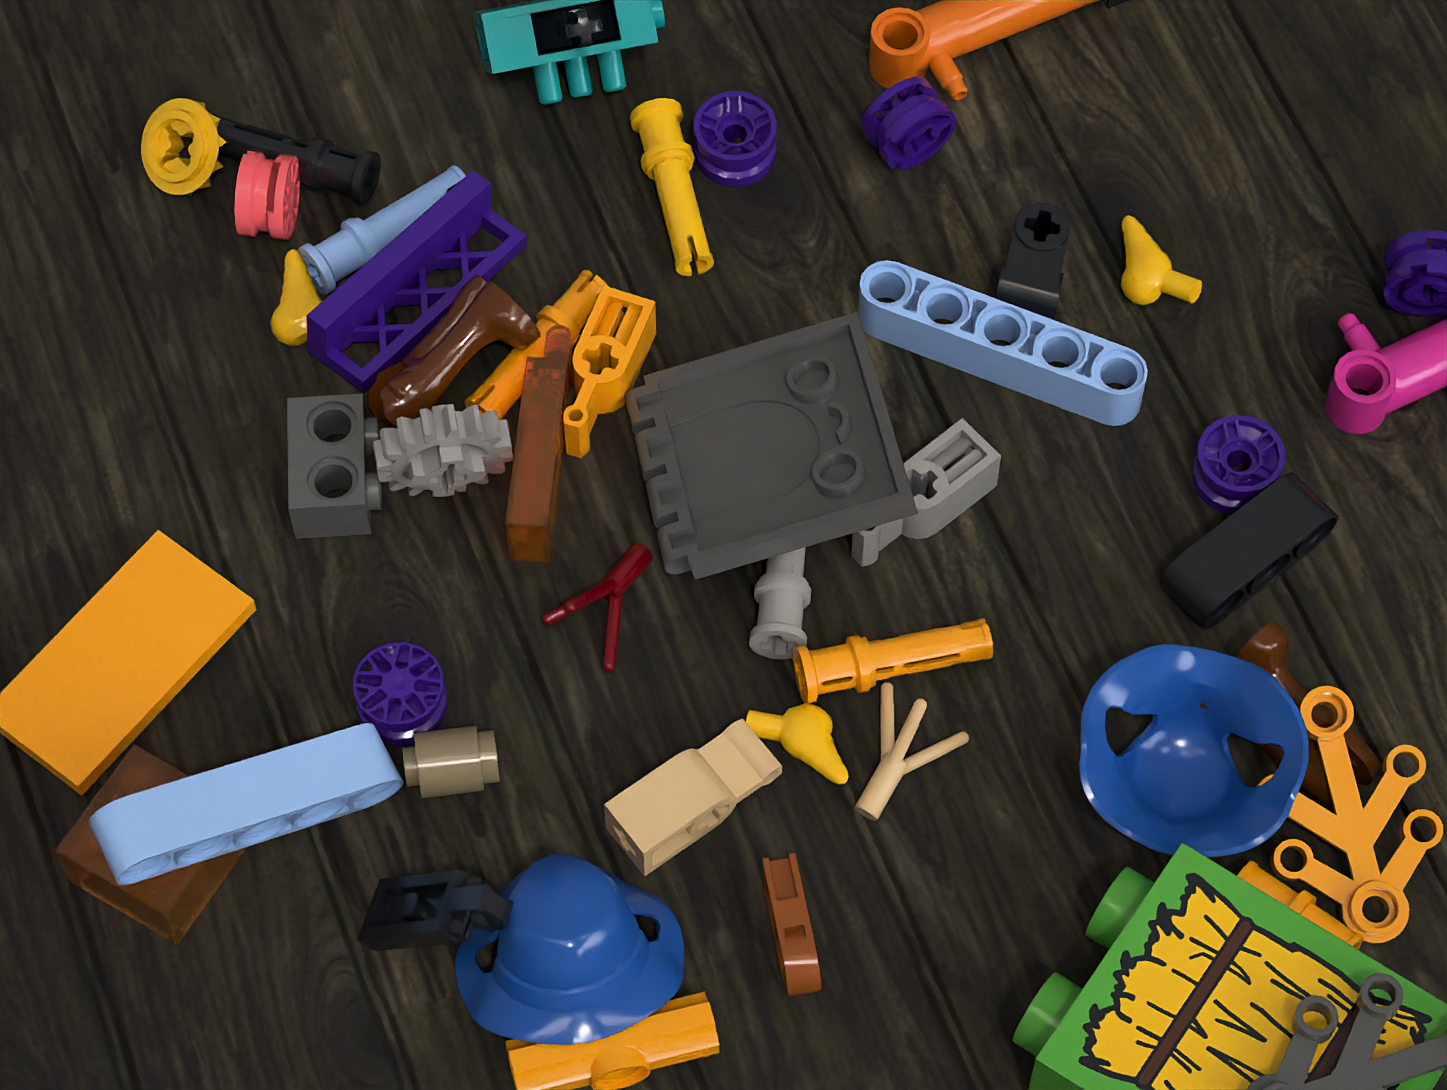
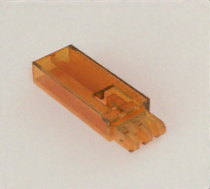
M555 325L547 331L543 358L527 357L505 521L510 560L551 563L565 450L563 412L570 406L573 378L572 337L570 330L563 325Z

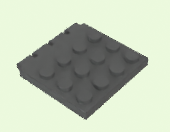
M858 312L645 375V385L631 389L625 395L632 432L635 434L634 441L643 479L646 481L645 486L654 525L658 529L657 538L664 568L669 574H681L692 571L696 580L918 514Z

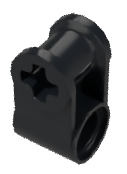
M1036 202L1027 205L1018 213L1013 228L1007 261H1003L995 297L998 300L1052 320L1055 318L1064 275L1061 270L1070 232L1069 220L1060 208L1050 203Z

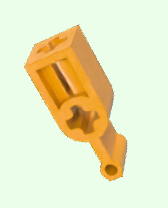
M604 285L602 286L573 353L572 364L576 400L573 405L568 406L563 412L566 454L582 458L590 449L589 435L598 414L615 412L625 404V395L629 390L633 389L656 336L655 301ZM623 307H627L625 315L622 311Z

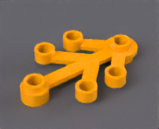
M1320 686L1311 690L1301 700L1298 709L1304 720L1308 738L1315 740L1317 743L1335 814L1298 792L1287 818L1346 854L1352 879L1314 859L1310 847L1298 839H1288L1276 846L1271 854L1270 864L1273 872L1279 878L1286 881L1301 880L1340 904L1341 918L1344 925L1354 932L1362 934L1364 936L1363 942L1372 944L1384 943L1398 936L1407 924L1409 903L1403 889L1425 852L1440 842L1444 831L1443 824L1437 814L1427 809L1415 810L1402 820L1399 828L1402 842L1380 873L1373 845L1407 788L1420 780L1424 775L1426 760L1423 753L1412 745H1399L1392 749L1383 760L1382 770L1384 775L1363 808L1343 735L1353 721L1354 709L1352 702L1342 690L1332 686ZM1317 705L1329 707L1334 714L1333 725L1328 728L1317 726L1311 717L1313 707ZM1404 754L1412 758L1415 763V773L1413 776L1408 778L1401 777L1395 772L1393 760L1396 755ZM1274 774L1266 776L1257 786L1269 781ZM1414 819H1424L1431 825L1433 834L1430 841L1419 842L1413 838L1410 826ZM1294 848L1301 853L1304 862L1300 871L1291 872L1282 866L1280 856L1284 849ZM1375 898L1384 905L1385 916L1381 922H1371L1363 915L1362 906L1366 899Z

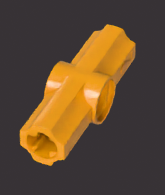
M705 992L669 1000L661 1008L633 1026L609 1037L589 1043L555 1045L518 1039L505 1041L516 1090H573L591 1085L593 1090H618L643 1081L653 1069L719 1053L715 1021Z

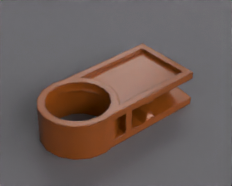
M791 853L788 858L769 861V857L762 858V887L785 994L787 997L821 991V977L816 946L796 854Z

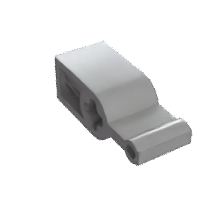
M963 418L903 463L918 514L853 533L851 556L861 567L867 566L877 561L879 551L901 534L906 537L921 539L928 538L939 532L997 486L1001 455Z

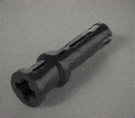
M210 113L220 118L217 132L227 142L219 147V154L235 158V160L241 161L243 154H247V151L262 152L266 159L274 160L280 154L295 155L298 158L300 167V181L307 189L319 191L324 187L349 194L353 202L362 205L370 201L376 190L381 171V157L377 152L365 151L363 154H358L334 147V143L328 138H313L308 142Z

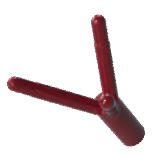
M634 543L599 584L543 614L541 618L542 623L549 626L603 597L608 601L602 668L606 672H612L615 669L623 594L652 562L653 555L651 551L641 543Z

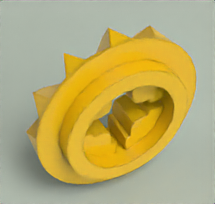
M185 98L169 100L160 105L146 123L141 141L143 165L150 180L166 193L192 196L193 192L197 189L211 187L210 176L212 172L223 168L218 160L219 147L227 142L217 132L220 118L210 114L205 108V103ZM182 136L193 137V142L188 147L190 159L179 157V152L184 147L181 139Z

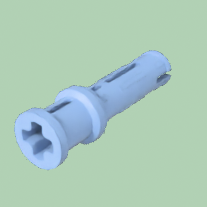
M452 165L447 171L389 206L379 210L364 221L358 217L348 218L341 223V230L321 243L315 246L306 243L299 247L297 251L305 261L317 290L324 295L335 291L336 283L364 266L447 193L448 188L460 182L466 176L463 171L456 165Z

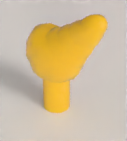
M1125 216L1121 226L1124 236L1126 268L1122 274L1120 285L1124 295L1134 304L1139 305L1155 302L1162 292L1189 303H1194L1201 293L1202 281L1172 270L1171 260L1146 232L1144 226L1135 217Z
M291 249L285 256L280 303L272 314L270 324L272 332L278 341L288 346H300L308 340L306 315L316 308L322 300L317 293L301 254L297 250Z
M803 703L789 708L783 716L749 710L746 723L759 738L779 741L785 751L792 757L803 761L829 781L838 785L847 782L849 777L848 771L837 752L831 736L833 729L832 719L822 708L810 703Z

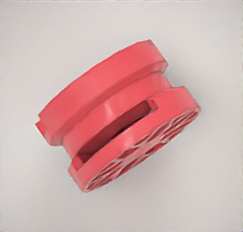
M247 151V154H243L237 175L234 206L235 225L240 236L256 237L259 232H269L273 239L289 240L292 237L300 197V167L298 158L295 155L280 154L274 160L266 159L262 152Z

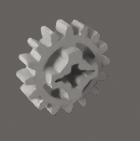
M453 404L432 406L431 411L427 408L420 409V417L416 419L402 416L397 418L398 428H382L380 430L381 439L373 441L376 469L380 483L388 482L389 489L392 491L408 487L410 496H415L423 490H431L432 497L451 496L455 494V490L464 492L466 491V485L471 482L483 485L488 483V473L502 474L506 471L504 463L513 461L507 420H499L498 413L495 410L480 414L478 405H471L463 411H455Z

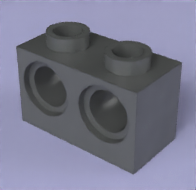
M363 393L287 398L288 510L295 539L371 534V510H382L381 483L378 480L377 472H370L369 455H374L373 441L380 440L378 417H367ZM334 434L346 435L344 439L337 442L323 441L328 436ZM334 489L348 490L346 494L337 498L324 496L327 492Z

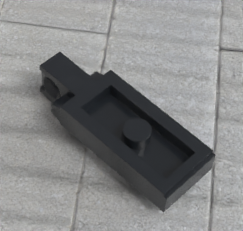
M461 869L383 878L379 880L357 939L374 951L457 944L459 940L463 942L469 940L473 927L488 932L507 928L514 901L505 900L491 891L492 887L489 886L488 882L483 881L482 878L472 877Z

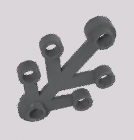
M1384 973L1373 974L1365 979L1357 995L1359 1012L1333 1074L1304 1084L1318 1044H1322L1331 1038L1338 1023L1337 1009L1330 1000L1322 996H1309L1303 999L1295 1010L1292 1018L1294 1034L1277 1074L1264 1075L1257 1078L1246 1090H1387L1385 1088L1447 1067V1030L1443 1036L1370 1061L1385 1022L1396 1015L1404 996L1402 986L1394 977ZM1372 989L1384 990L1390 995L1392 1004L1386 1007L1377 1006L1369 999L1368 992ZM1309 1011L1319 1012L1325 1017L1327 1027L1323 1029L1309 1027L1303 1020V1014Z

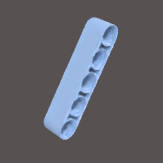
M888 260L876 262L868 266L861 275L858 314L865 333L876 339L1102 424L1111 426L1124 425L1132 421L1140 411L1148 370L1146 362L1140 354L1128 347L899 262ZM886 297L895 300V302L884 303L876 299ZM947 319L952 321L953 323L944 325L936 323L933 320ZM1003 340L1011 345L999 346L990 341ZM1048 362H1063L1069 367H1053ZM1118 383L1127 387V389H1112L1106 384Z
M365 723L124 796L97 810L89 818L88 824L116 882L119 885H129L366 809L395 794L404 782L374 724Z

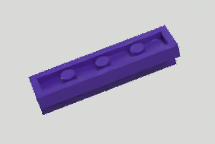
M472 170L306 315L308 353L364 393L375 383V377L378 372L399 362L430 332L451 308L456 295L471 278L479 275L488 282L527 247V235L491 210V182ZM481 228H484L503 242L494 251L467 252L466 242ZM461 268L462 279L453 287L426 288V277L435 269ZM420 305L421 316L412 324L385 325V313L393 306ZM379 341L380 352L363 368L342 353L353 342ZM386 341H392L386 346Z

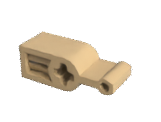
M742 718L733 722L723 733L698 750L690 748L680 752L604 804L606 828L642 874L646 876L722 823L731 814L738 802L760 787L774 781L782 774V765Z

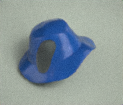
M1162 644L1145 648L1118 661L1104 672L1090 690L1082 711L1079 768L1081 782L1087 798L1107 823L1132 840L1158 852L1174 855L1181 843H1184L1205 857H1218L1244 852L1258 846L1281 827L1290 813L1306 774L1309 761V740L1304 720L1297 705L1270 673L1251 662L1227 654L1175 644ZM1204 702L1209 710L1200 708V704ZM1109 708H1115L1133 715L1153 714L1151 724L1125 751L1116 756L1107 742L1105 731L1106 711ZM1230 733H1234L1254 743L1269 744L1282 748L1284 753L1278 770L1269 781L1254 788L1247 786L1243 782L1229 751L1227 737Z
M550 854L543 857L513 878L499 893V896L505 900L514 901L507 928L488 932L473 927L469 940L459 942L455 958V974L458 988L471 1017L478 1025L500 1036L540 1044L571 1045L589 1043L621 1032L665 1005L677 993L684 978V942L682 931L677 918L669 906L657 896L623 881L609 871L582 858L568 854ZM633 914L650 917L657 923V937L655 941L649 942L644 932L639 929ZM499 938L498 956L495 958L492 972L485 973L478 963V952L487 944Z

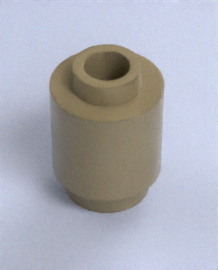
M477 725L418 732L414 733L415 746L403 748L407 787L420 785L422 798L484 791V784L500 782L494 730L478 732Z

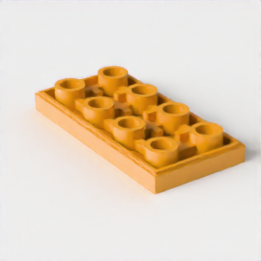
M157 530L0 693V733L82 796L257 610L254 599L164 533Z

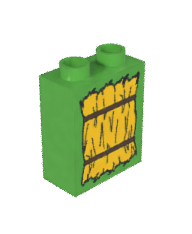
M1181 843L1155 882L1129 866L1122 870L1101 900L1085 933L1087 937L1109 951L1084 988L1058 972H1054L1031 1002L1015 1031L1012 1041L1036 1056L1028 1090H1246L1257 1078L1264 1075L1277 1074L1294 1034L1292 1028L1293 1015L1298 1004L1306 997L1322 996L1330 1000L1337 1009L1338 1023L1331 1038L1322 1044H1318L1304 1084L1333 1074L1359 1012L1357 995L1363 982L1369 976L1384 973L1394 977L1402 986L1404 994L1403 1001L1396 1015L1385 1022L1370 1061L1443 1036L1447 1030V1004L1191 847ZM1372 989L1368 992L1369 999L1375 1005L1386 1007L1392 1004L1390 995L1384 990ZM1309 1011L1303 1014V1020L1309 1027L1313 1029L1327 1027L1325 1017L1319 1012ZM1446 1067L1385 1089L1433 1090Z

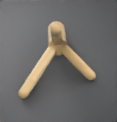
M889 682L883 683L880 687L881 762L854 807L858 813L873 821H877L903 775L949 753L969 741V735L962 731L903 759L927 708V702L924 699H917L914 702L895 742L893 685Z

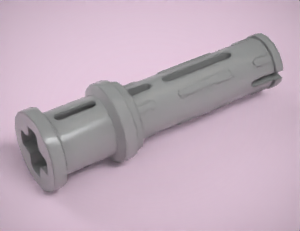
M806 547L767 558L766 573L755 584L754 599L759 604L757 626L750 631L749 646L761 656L771 659H792L794 647L807 646V635L802 630L803 609L811 601V588L803 577Z

